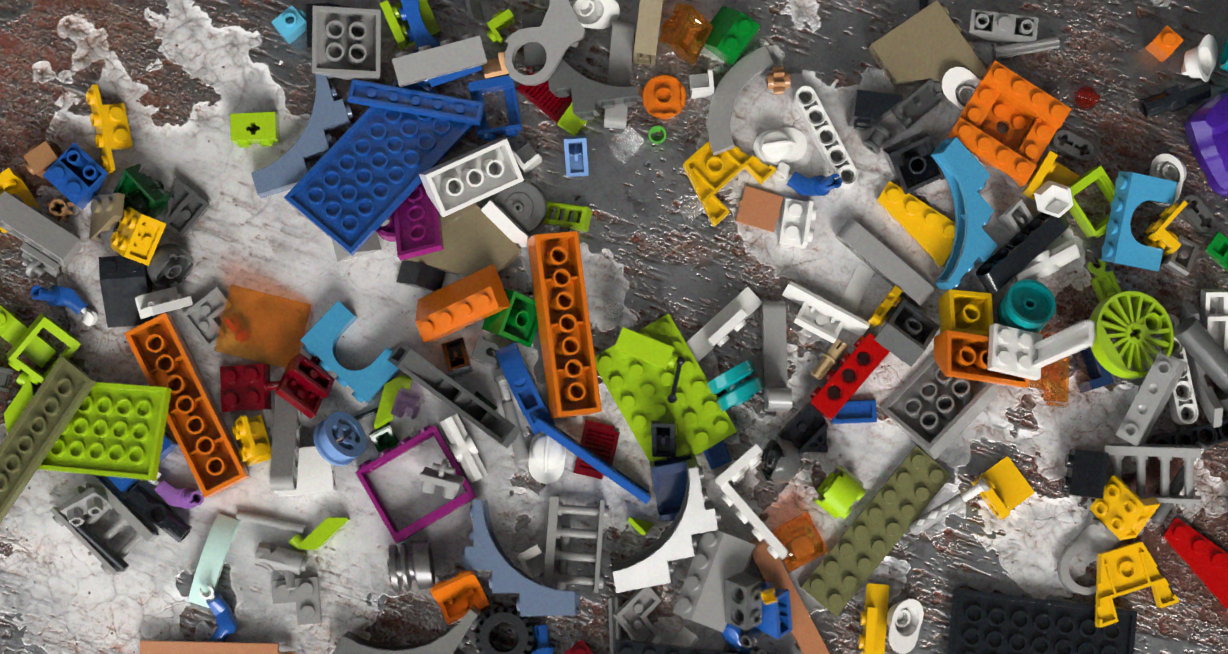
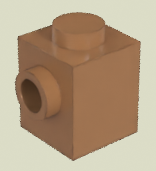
M47 141L40 145L32 146L28 149V153L23 156L28 162L25 164L28 171L32 175L36 174L41 178H44L43 174L60 157L53 145Z

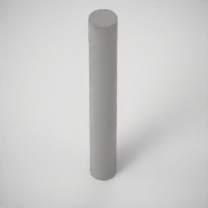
M238 510L236 519L300 534H304L306 525Z

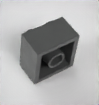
M903 300L874 340L912 367L927 349L941 326Z

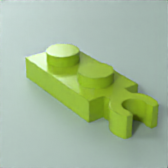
M1099 258L1100 267L1098 269L1093 266L1092 262L1087 264V269L1095 275V278L1090 279V282L1099 302H1101L1106 297L1120 293L1122 290L1113 270L1106 273V262L1101 261V258ZM1117 298L1120 305L1122 306L1121 298ZM1109 304L1107 308L1114 313L1112 307Z

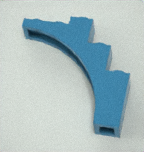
M957 137L943 139L931 154L949 184L956 218L955 237L951 254L944 270L935 282L940 290L956 288L961 283L963 275L970 271L975 263H985L994 255L993 252L998 247L982 228L989 222V217L994 210L978 193L985 187L986 180L991 175Z

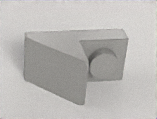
M1179 235L1178 242L1182 245L1177 251L1169 254L1161 265L1178 276H1187L1191 271L1199 246Z

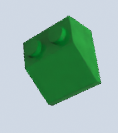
M722 6L697 39V42L733 67L758 34L761 25L743 12Z
M504 288L511 307L485 318L482 330L530 348L538 328L535 300L516 291Z

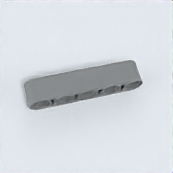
M613 20L607 85L630 87L635 22ZM624 103L615 104L614 108L605 109L604 128L626 129L628 106L624 105Z
M850 218L835 235L845 247L892 287L896 285L903 290L901 294L915 306L921 307L934 292V288L855 220Z
M277 394L275 396L270 488L271 491L296 490L302 412Z

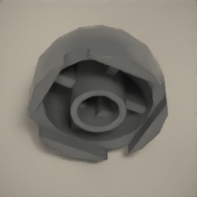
M165 244L158 246L149 266L146 265L147 273L151 281L158 288H172L169 284L174 282L180 284L189 276L193 269V264L191 263L193 258L179 245Z
M775 437L776 440L771 439L765 447L761 461L766 460L764 469L760 468V473L764 481L781 484L792 480L801 471L803 463L799 449L791 441Z

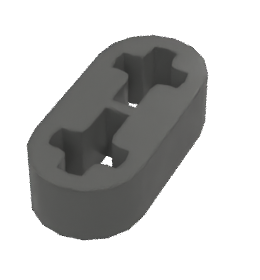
M1067 130L1058 131L1051 139V145L1056 151L1076 161L1084 162L1093 155L1094 148L1089 141ZM1066 137L1065 142L1071 144V146L1066 143L1062 146L1059 145L1060 140L1057 138ZM1074 146L1077 148L1086 147L1085 152L1088 154L1080 156V151L1074 148Z
M1188 195L1180 201L1194 202L1193 209L1188 210L1185 206L1181 214L1196 232L1206 234L1216 227L1215 217L1200 198L1195 195ZM1207 219L1209 221L1207 227L1202 228L1200 225L1202 220Z

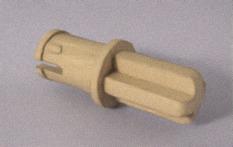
M836 339L827 353L821 355L823 358L813 369L811 375L819 381L823 380L830 369L837 365L838 359L848 349V346L844 342L841 345V340Z

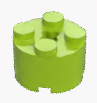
M840 465L837 467L840 471L836 474L831 472L816 491L819 494L818 498L813 497V502L834 519L838 517L845 519L852 510L850 506L855 500L859 501L866 492L863 488L864 483Z

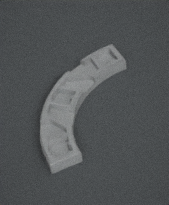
M766 46L749 53L739 60L721 79L714 92L708 112V136L713 156L735 148L730 127L732 109L745 85L774 67Z
M1190 302L1182 303L1181 323L1190 317H1195L1199 321V313ZM1185 349L1192 384L1199 403L1213 428L1220 427L1222 425L1223 406L1219 402L1211 386L1208 387L1204 375L1207 373Z

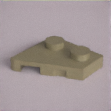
M111 193L93 196L89 239L100 240V233L103 230L109 231L114 223L123 217L125 194Z

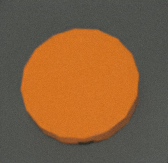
M665 74L654 76L643 88V107L654 118L662 120L671 119L678 115L685 106V88L673 76Z

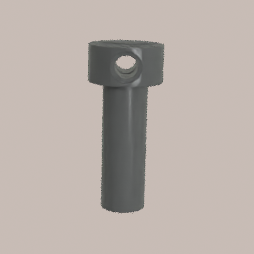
M1190 317L1175 328L1174 337L1219 387L1216 396L1228 412V355L1195 317Z

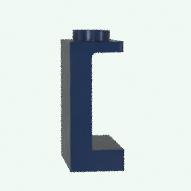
M1090 346L1080 350L1090 381L1078 384L1080 393L1114 383L1111 373L1097 361Z
M694 453L649 462L660 520L674 521L686 491V461L695 459L697 463Z

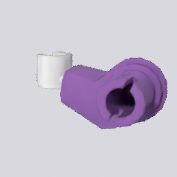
M159 472L157 481L147 480L148 483L156 486L154 491L167 505L191 509L201 505L204 501V496L200 495L202 492L197 491L195 488H176L166 480L160 482L159 479L162 474Z

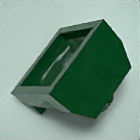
M140 164L124 169L113 192L125 194L123 210H126L127 206L144 215L154 219L163 212L171 193L164 190V185L160 180H154L144 172H139Z

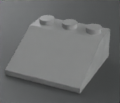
M313 5L312 73L346 80L357 79L377 82L380 77L381 10Z

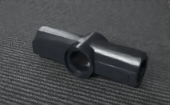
M1203 80L1184 86L1182 84L1162 91V93L1141 99L1140 109L1146 118H1151L1168 111L1169 113L1176 112L1188 107L1190 104L1212 97L1211 87L1208 82Z
M137 485L127 495L126 501L146 516L149 522L156 524L177 542L180 543L190 533L192 529L190 524L142 486ZM158 507L162 508L164 512L160 520L156 519L154 515Z

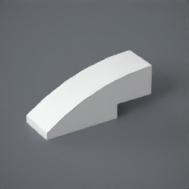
M1201 289L1200 324L1227 355L1228 291L1225 289Z

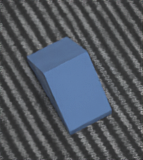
M586 136L563 137L566 177L589 176Z

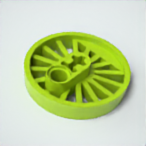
M1137 291L1120 292L1106 297L1094 308L1089 321L1094 322L1093 331L1095 338L1093 345L1090 347L1097 361L1108 372L1125 379H1137L1147 376L1154 363L1150 355L1156 359L1159 353L1152 345L1160 347V353L1170 357L1174 345L1172 322L1163 306L1153 297ZM1117 298H1121L1122 306L1120 305ZM1131 299H1134L1133 309H1132ZM1142 303H1143L1146 307H1145V309L1143 310V312L1141 313V308H1142ZM1109 304L1112 307L1114 313L1107 308ZM1102 315L1105 316L1113 324L1102 321ZM1105 329H1106V330H1109V331H1112V332H1115V333H1114V334H1107L1106 331H1105ZM1162 334V340L1150 337V335ZM1131 361L1133 362L1134 371H1130ZM1142 361L1147 368L1146 371H1143Z

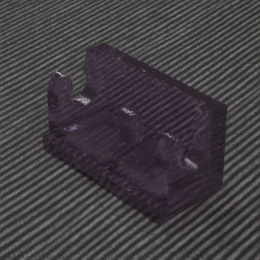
M399 390L391 414L402 418L405 412H407V417L411 416V419L414 420L419 413L421 404H424L425 400L422 397Z

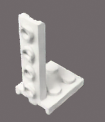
M1082 321L1046 339H1043L1042 334L994 323L989 328L987 370L1036 381L1041 378V367L1093 345L1095 338L1093 331L1094 322Z
M755 444L714 480L715 486L723 493L721 498L729 507L732 504L738 510L736 515L744 524L749 522L754 528L751 531L759 541L764 539L769 545L767 548L768 552L775 559L779 557L783 560L787 556L786 548L730 486L731 483L734 485L738 484L745 477L744 472L747 469L754 470L762 462V449Z

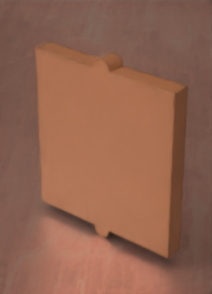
M746 186L742 200L738 203L740 207L735 222L773 233L777 218L781 215L779 211L783 197Z

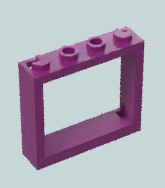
M429 424L418 430L419 435L412 439L410 436L398 442L400 446L393 450L390 447L378 454L380 458L373 462L370 459L359 465L360 469L355 472L396 544L401 543L477 498L475 491L438 427L435 425L431 427ZM434 436L449 460L451 467L456 468L455 474L465 477L462 486L466 492L399 531L370 481L368 474Z

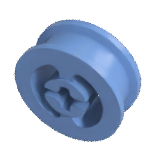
M345 412L330 414L325 420L317 424L313 432L314 444L319 454L327 462L336 466L348 465L355 458L362 455L367 446V438L363 427L353 416ZM343 435L344 438L337 443L336 440Z

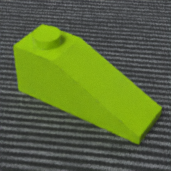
M0 305V336L13 346L30 326L11 309ZM39 334L22 351L25 356L41 368H44L58 352Z

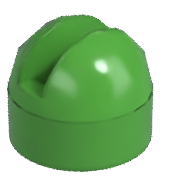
M653 126L648 132V137L651 142L659 144L666 139V131L661 126ZM662 131L663 135L652 138L651 133Z

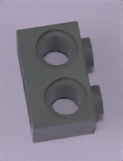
M739 573L725 579L726 623L745 631L762 623V580L744 573Z

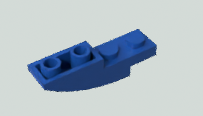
M516 342L496 350L495 354L506 380L534 435L542 432L533 425L540 415L555 425L554 420L550 419V412Z

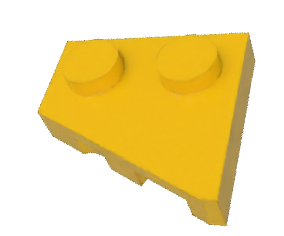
M895 285L867 320L870 323V328L873 329L877 325L881 327L888 318V315H886L891 307L894 309L902 298L899 295L903 290Z

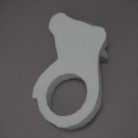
M549 0L550 5L540 27L519 29L505 40L508 43L505 51V66L513 80L526 86H536L546 82L556 70L568 47L576 48L579 41L584 38L586 31L569 0ZM529 42L541 44L546 51L544 67L533 75L521 74L515 66V55L518 49Z
M1090 510L1083 530L1065 547L1059 557L1057 572L1061 583L1073 594H1095L1096 583L1093 586L1081 587L1071 578L1069 566L1072 558L1082 551H1090L1097 555L1098 553L1117 548L1128 539L1119 540ZM1144 527L1137 536L1143 533Z

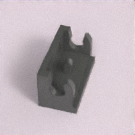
M931 79L900 103L892 112L906 129L941 102L942 93H937L934 90V83Z
M479 335L471 357L474 361L498 369L500 365L497 359L492 357L494 356L493 351L499 350V347Z

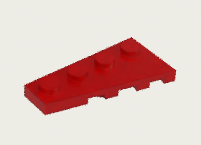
M1174 517L1161 535L1162 538L1186 562L1190 570L1200 578L1210 593H1213L1219 600V603L1227 609L1228 553L1183 521Z

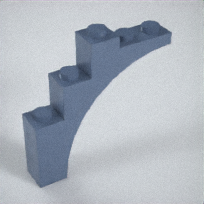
M315 74L316 97L313 111L304 132L297 142L281 158L269 166L251 173L257 195L261 198L292 189L312 168L311 162L307 163V161L323 157L334 145L331 134L326 133L352 125L350 118L354 116L350 104L346 105L343 99L335 101L339 97L335 86L331 87L329 79L332 77Z
M473 500V505L470 506V518L473 519L470 539L474 547H465V552H462L461 559L465 570H492V574L489 576V586L492 588V593H520V597L517 598V610L520 611V616L579 615L580 591L564 590L545 585L518 568L503 551L495 536L489 517L488 500Z

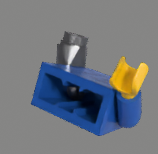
M771 581L762 583V623L747 630L741 636V643L745 648L756 647L764 636L770 635L779 639L793 630L790 593L788 589L774 588Z

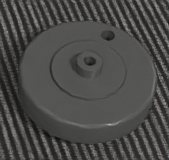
M527 180L496 193L493 201L526 233L536 230L544 222L547 215L548 204L545 194L536 184Z

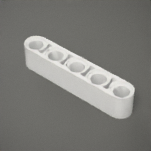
M809 86L800 87L794 96V105L831 175L839 174V177L834 178L838 179L841 177V173H850L852 181L845 182L842 179V185L840 186L843 189L850 188L856 182L858 172L816 92ZM807 94L810 97V101L807 103L802 102L799 99V95ZM816 113L820 116L821 121L813 122L809 115ZM820 134H829L831 136V141H822L820 138ZM834 152L839 153L842 158L841 161H833L830 154Z

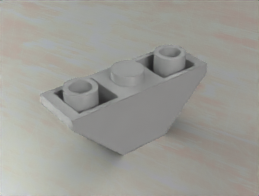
M972 9L969 33L986 41L1001 43L1036 41L1039 17Z

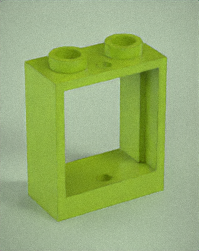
M1102 166L1092 167L1067 185L1071 189L1074 205L1069 209V212L1086 237L1095 236L1098 238L1107 232L1106 226L1109 222L1110 214L1092 226L1073 196L1095 181L1111 205L1116 187Z
M43 312L6 354L8 360H10L8 364L17 371L21 369L28 374L26 377L36 385L39 382L41 384L44 382L60 358L59 356L44 375L18 358L42 328H45L68 345L60 356L69 359L81 345L78 338Z
M622 327L614 347L619 352L666 371L669 370V367L674 368L679 356L676 354L674 347L625 327Z

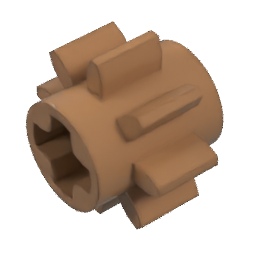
M783 66L772 67V73H766L767 90L772 89L773 95L784 94L785 89L790 88V72H784Z
M54 195V200L51 203H46L50 210L46 214L54 216V219L58 222L62 219L68 223V218L71 215H76L72 212V207L75 205L72 202H68V198L65 195L62 196V199ZM61 205L64 206V207L61 209L62 213H59L58 211H60V206H61Z

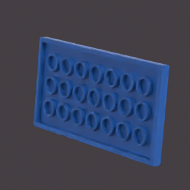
M397 79L390 85L400 87ZM422 81L402 87L437 94ZM370 106L284 196V199L347 253L353 256L422 182L419 174L437 166L474 125Z

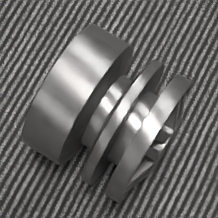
M430 540L413 542L412 553L408 552L406 543H401L400 554L396 544L389 545L387 566L389 579L392 582L395 593L402 592V581H404L406 591H411L412 580H416L419 590L434 587L435 568Z

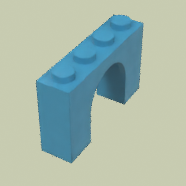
M1119 171L1115 182L1116 188L1111 203L1109 222L1106 226L1107 232L1102 247L1101 261L1159 272L1164 249L1138 243L1132 235L1130 222L1134 210L1144 201L1173 204L1177 182L1134 172Z
M337 301L300 340L305 344L302 348L311 357L314 354L321 359L319 364L327 372L330 370L338 375L335 379L344 388L347 385L354 390L352 395L360 403L365 401L370 404L384 389V385L390 382L401 370L387 360L393 353L389 347L370 366L362 370H348L339 363L336 356L337 342L341 335L356 321L357 317L340 301Z

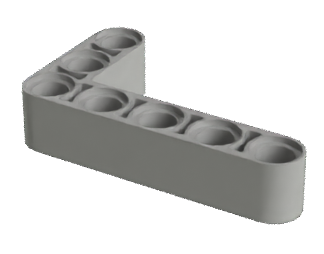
M762 301L764 412H784L792 408V389L788 388L785 301Z

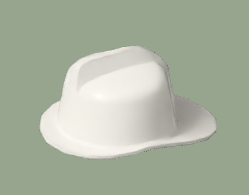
M570 0L574 12L578 16L581 25L585 28H608L612 26L613 20H617L620 14L619 5L615 0Z
M1205 35L1199 46L1185 52L1181 68L1182 75H1189L1191 78H1202L1204 82L1209 81L1218 59V46L1212 35Z
M954 67L944 74L942 90L944 95L957 108L963 110L980 79L964 67Z
M789 127L764 131L754 142L756 157L766 165L798 161L807 150V141L802 132Z
M1163 153L1156 156L1152 161L1149 176L1177 182L1174 202H1176L1181 194L1187 171L1179 157ZM1153 202L1154 204L1160 207H1168L1172 205Z
M544 432L536 434L530 444L528 465L532 477L540 483H553L561 477L565 468L566 448Z
M906 599L898 602L887 612L886 621L889 627V643L892 649L899 654L910 652L918 640L924 612L920 602L915 599Z

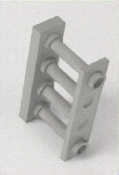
M1160 352L1158 353L1116 436L1138 446L1139 442L1146 444L1188 364L1187 362L1172 355L1168 357Z
M1132 443L1105 444V452L1109 453L1108 455L1112 459V476L1117 475L1122 480V459H1124V456H1134V459H1136L1135 494L1140 499L1155 498L1160 503H1181L1182 507L1193 508L1196 507V504H1201V496H1194V461L1197 458H1201L1202 445L1138 444L1136 446ZM1148 456H1156L1160 460V494H1146V460H1148ZM1172 457H1182V461H1184V495H1170V460H1172Z
M88 474L83 476L87 481L85 489L95 487L99 493L107 495L109 501L103 505V513L98 516L89 515L85 519L84 524L90 528L108 509L112 510L114 508L119 513L118 519L99 538L107 544L124 525L128 526L130 524L135 529L133 532L135 535L117 552L122 559L141 541L153 542L159 536L101 476ZM52 507L50 509L54 514L52 517L54 521L62 527L65 525L102 563L100 566L107 574L120 575L122 573L113 562L68 522L67 516L60 512L59 507Z
M549 496L543 584L549 586L557 585V583L593 585L594 593H598L599 588H603L604 574H600L604 519H608L609 505H605V500H599V507L567 505L559 502V497ZM563 513L598 516L597 530L561 527V525H557L558 515L562 516ZM556 538L597 539L596 553L562 551L560 548H555ZM559 560L595 562L594 576L559 574L558 571H554V562H559Z

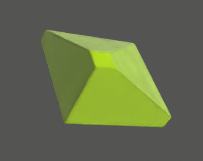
M632 517L627 519L642 536L654 525L652 522Z

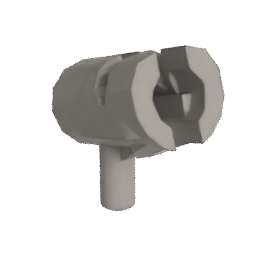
M259 543L254 560L257 566L273 571V569L279 570L280 574L285 576L287 590L296 589L294 574L300 575L302 571L306 572L309 558L305 557L304 552L278 546L272 553L271 545Z

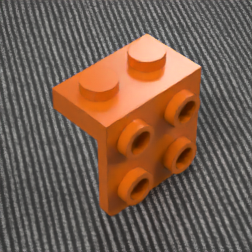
M472 570L461 571L454 578L439 581L430 589L431 595L438 602L449 627L460 622L473 605L482 609L480 612L491 608L482 584Z

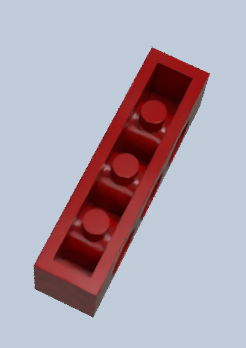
M871 333L867 337L862 335L855 342V351L852 354L847 352L839 361L842 366L837 371L832 369L824 380L827 383L821 389L818 386L810 395L812 398L810 404L829 421L833 419L890 352L874 340L876 337ZM860 353L866 354L869 359L868 363H859L857 355ZM845 370L851 371L854 375L853 381H845L842 377V372ZM834 387L838 389L839 397L836 399L830 398L827 393L828 388Z

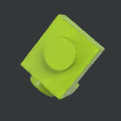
M510 9L498 11L492 16L493 19L487 22L488 31H486V34L492 43L497 42L499 46H502L504 43L498 32L515 22L514 15Z

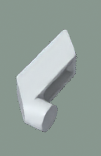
M490 200L481 211L511 241L520 247H528L527 239L531 235L526 233L501 207Z

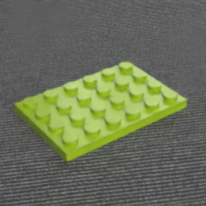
M669 313L637 331V333L674 347L676 354L685 358V363L681 367L675 403H669L667 399L672 391L677 363L674 368L669 367V370L666 371L614 349L615 345L595 356L596 370L649 462L671 458L652 457V421H676L675 457L692 453L696 456L738 432L727 412H722L717 403V395L712 394L707 386L709 381Z
M96 382L38 470L157 481L172 389L167 387Z

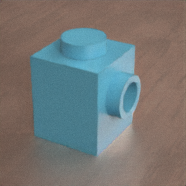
M292 5L271 22L289 44L307 30L306 14L300 8L296 10Z

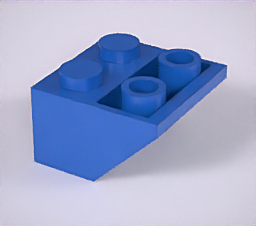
M74 142L43 176L74 205L83 210L93 200V196L99 193L108 172Z

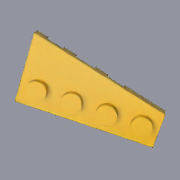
M889 181L876 201L941 268L952 250L955 237V222L910 193L905 195L899 186Z

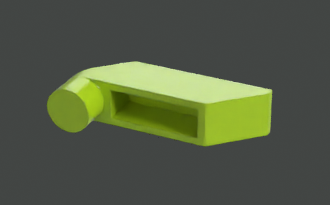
M25 371L16 380L22 388L4 412L7 433L13 428L37 392L36 385L26 377L28 374Z
M398 376L384 385L374 422V429H378L394 419L401 389L411 390L413 379L410 376Z
M327 517L305 539L297 533L288 543L294 549L319 550L350 519Z

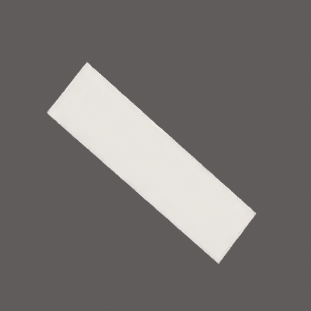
M858 264L839 306L855 314L874 271Z

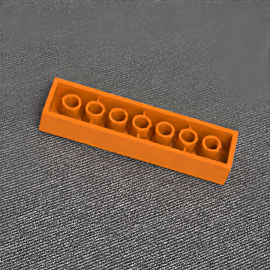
M578 231L534 234L527 239L550 419L591 415L602 412Z
M165 312L124 333L149 385L172 389L167 422L203 496L211 498L250 478L251 475L245 463L239 457L238 449L172 315Z

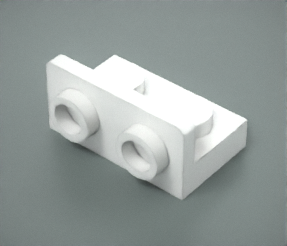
M785 199L779 244L805 248L808 242H812L814 229H810L811 220H815L817 207H813L814 200L806 202Z
M176 287L135 297L140 319L193 305L191 296L182 298L181 294L178 295Z

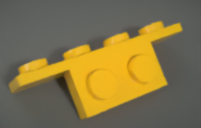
M93 84L86 92V101L91 106L90 120L96 130L95 145L99 148L101 155L99 157V164L108 172V176L115 171L112 150L131 149L133 144L124 103L102 105L98 84Z
M866 584L864 611H861L860 625H863L862 634H859L858 648H861V654H885L889 585Z

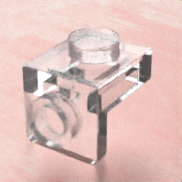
M631 124L608 147L612 150L611 153L616 159L625 162L631 159L648 139Z

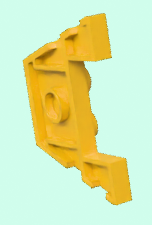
M708 141L688 158L682 166L711 224L715 227L730 213L728 208L715 194L744 169L760 185L769 179L777 169L760 162V159L755 156L745 154L735 145V148L713 156L710 142Z
M1136 541L1097 554L1096 627L1101 628L1119 622L1113 598L1151 586L1157 608L1179 603L1176 594L1171 592L1168 587L1169 583L1156 568L1157 564L1142 541Z

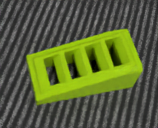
M547 201L548 210L543 222L544 224L588 232L592 217V210L589 207ZM556 208L555 217L551 219L552 210ZM562 210H565L563 221H561L560 217ZM572 211L574 212L572 222H569Z

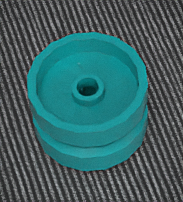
M1023 279L1015 282L999 303L997 309L998 320L1001 325L1038 334L1054 315L1056 309L1055 297L1049 288L1038 281Z
M750 360L733 367L707 383L712 394H718L724 390L727 391L726 394L717 400L722 412L748 401L754 397V394L765 388L760 377H754L747 382L745 381V378L752 375L755 371Z

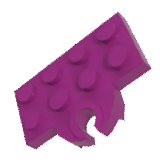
M421 182L387 219L390 220L386 226H380L376 230L383 240L396 242L397 256L400 261L444 250L440 213L428 197Z

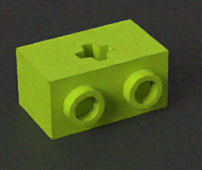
M276 112L230 114L231 141L239 148H249L251 144L271 147L274 146V143H280L279 116ZM257 126L259 130H257L255 132V135H253L251 131H254L255 127Z

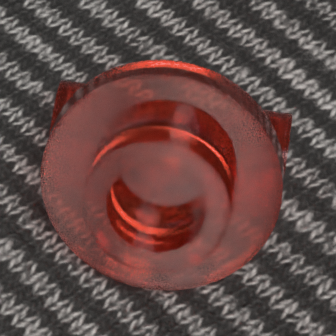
M1082 87L1075 94V103L1082 109H1090L1096 103H1099L1100 95L1090 87Z

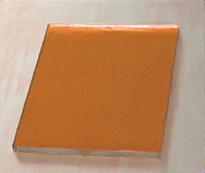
M231 284L224 313L221 316L222 321L214 351L286 368L289 360L300 353L302 345L300 340L304 337L311 304Z

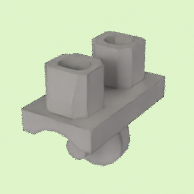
M25 242L21 245L20 249L23 250L22 257L25 258L22 265L27 267V276L33 277L35 274H38L42 277L47 272L56 278L60 274V265Z
M443 459L441 464L433 463L432 468L424 467L423 472L419 474L418 480L422 481V492L434 493L436 485L444 487L442 494L444 498L454 499L463 485L465 477L456 475V468L448 467L449 460Z
M80 485L74 489L75 496L59 505V510L67 516L70 524L77 527L84 523L85 514L98 516L103 513V505L109 502L108 496L99 493L95 487L85 489Z

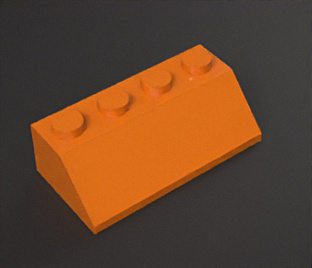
M492 264L418 299L415 323L423 343L442 339L511 307L495 265Z
M946 330L934 337V360L945 376L1022 388L1029 387V379L987 370L988 336Z

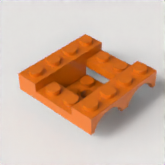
M995 60L989 65L946 138L957 137L981 163L1006 173L1015 180L1019 187L1026 185L1037 167V162L1057 129L1062 126L1071 108ZM1033 120H1035L1034 123L1032 124L1031 128L1029 129L1028 133H1027L1026 136L1024 137L1023 141L1021 142L1020 146L1018 147L1017 151L1015 152L1017 146L1019 145V143H1020V141L1022 140L1023 136L1025 135L1026 131H1027L1028 128L1030 127V125H1031V123L1033 122ZM998 122L1006 124L1007 132L1005 134L997 131L996 126Z

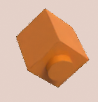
M1167 25L1153 38L1145 49L1162 63L1184 39Z

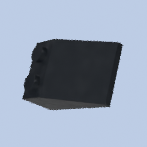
M123 256L99 257V277L107 327L139 326L153 319L154 316L140 319L135 302V297L152 293V281L147 273L146 265Z

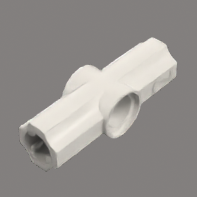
M1072 240L1067 241L1051 251L1047 250L1039 254L1012 279L1014 283L1023 279H1043L1060 270V267L1081 257L1079 249Z
M455 414L441 421L440 424L450 442V448L458 463H461L470 483L472 484L486 477L488 473L478 455L479 451L471 435H468L459 415Z

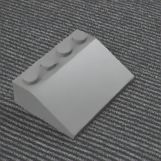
M933 355L881 410L935 460L998 394L993 383L945 376L935 362Z

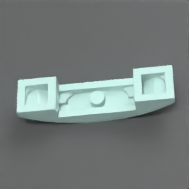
M218 513L194 575L188 599L189 602L209 608L206 599L200 596L199 588L207 593L210 591L207 583H211L214 592L217 591L220 574L241 520Z

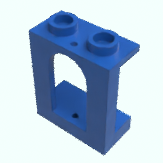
M509 75L468 82L471 100L483 102L482 94L504 90L509 116L508 126L490 129L487 124L484 108L481 125H476L478 139L492 141L496 139V136L514 137L518 135V132H523L514 81Z

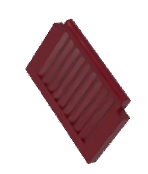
M548 80L536 86L520 84L516 89L556 123L559 122L572 103V93L568 97H557L549 90Z
M585 420L580 443L613 465L620 432L614 431V426ZM577 456L573 473L602 480L604 474Z

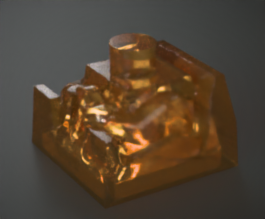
M677 3L673 11L675 15L671 16L663 24L662 34L658 41L666 44L683 62L694 66L713 26L692 5Z
M1069 356L1041 367L1040 379L1036 381L1030 379V388H1039V392L1044 393L1041 394V398L1047 402L1046 406L1067 407Z
M807 511L771 530L772 534L787 550L786 558L781 561L788 573L829 552Z

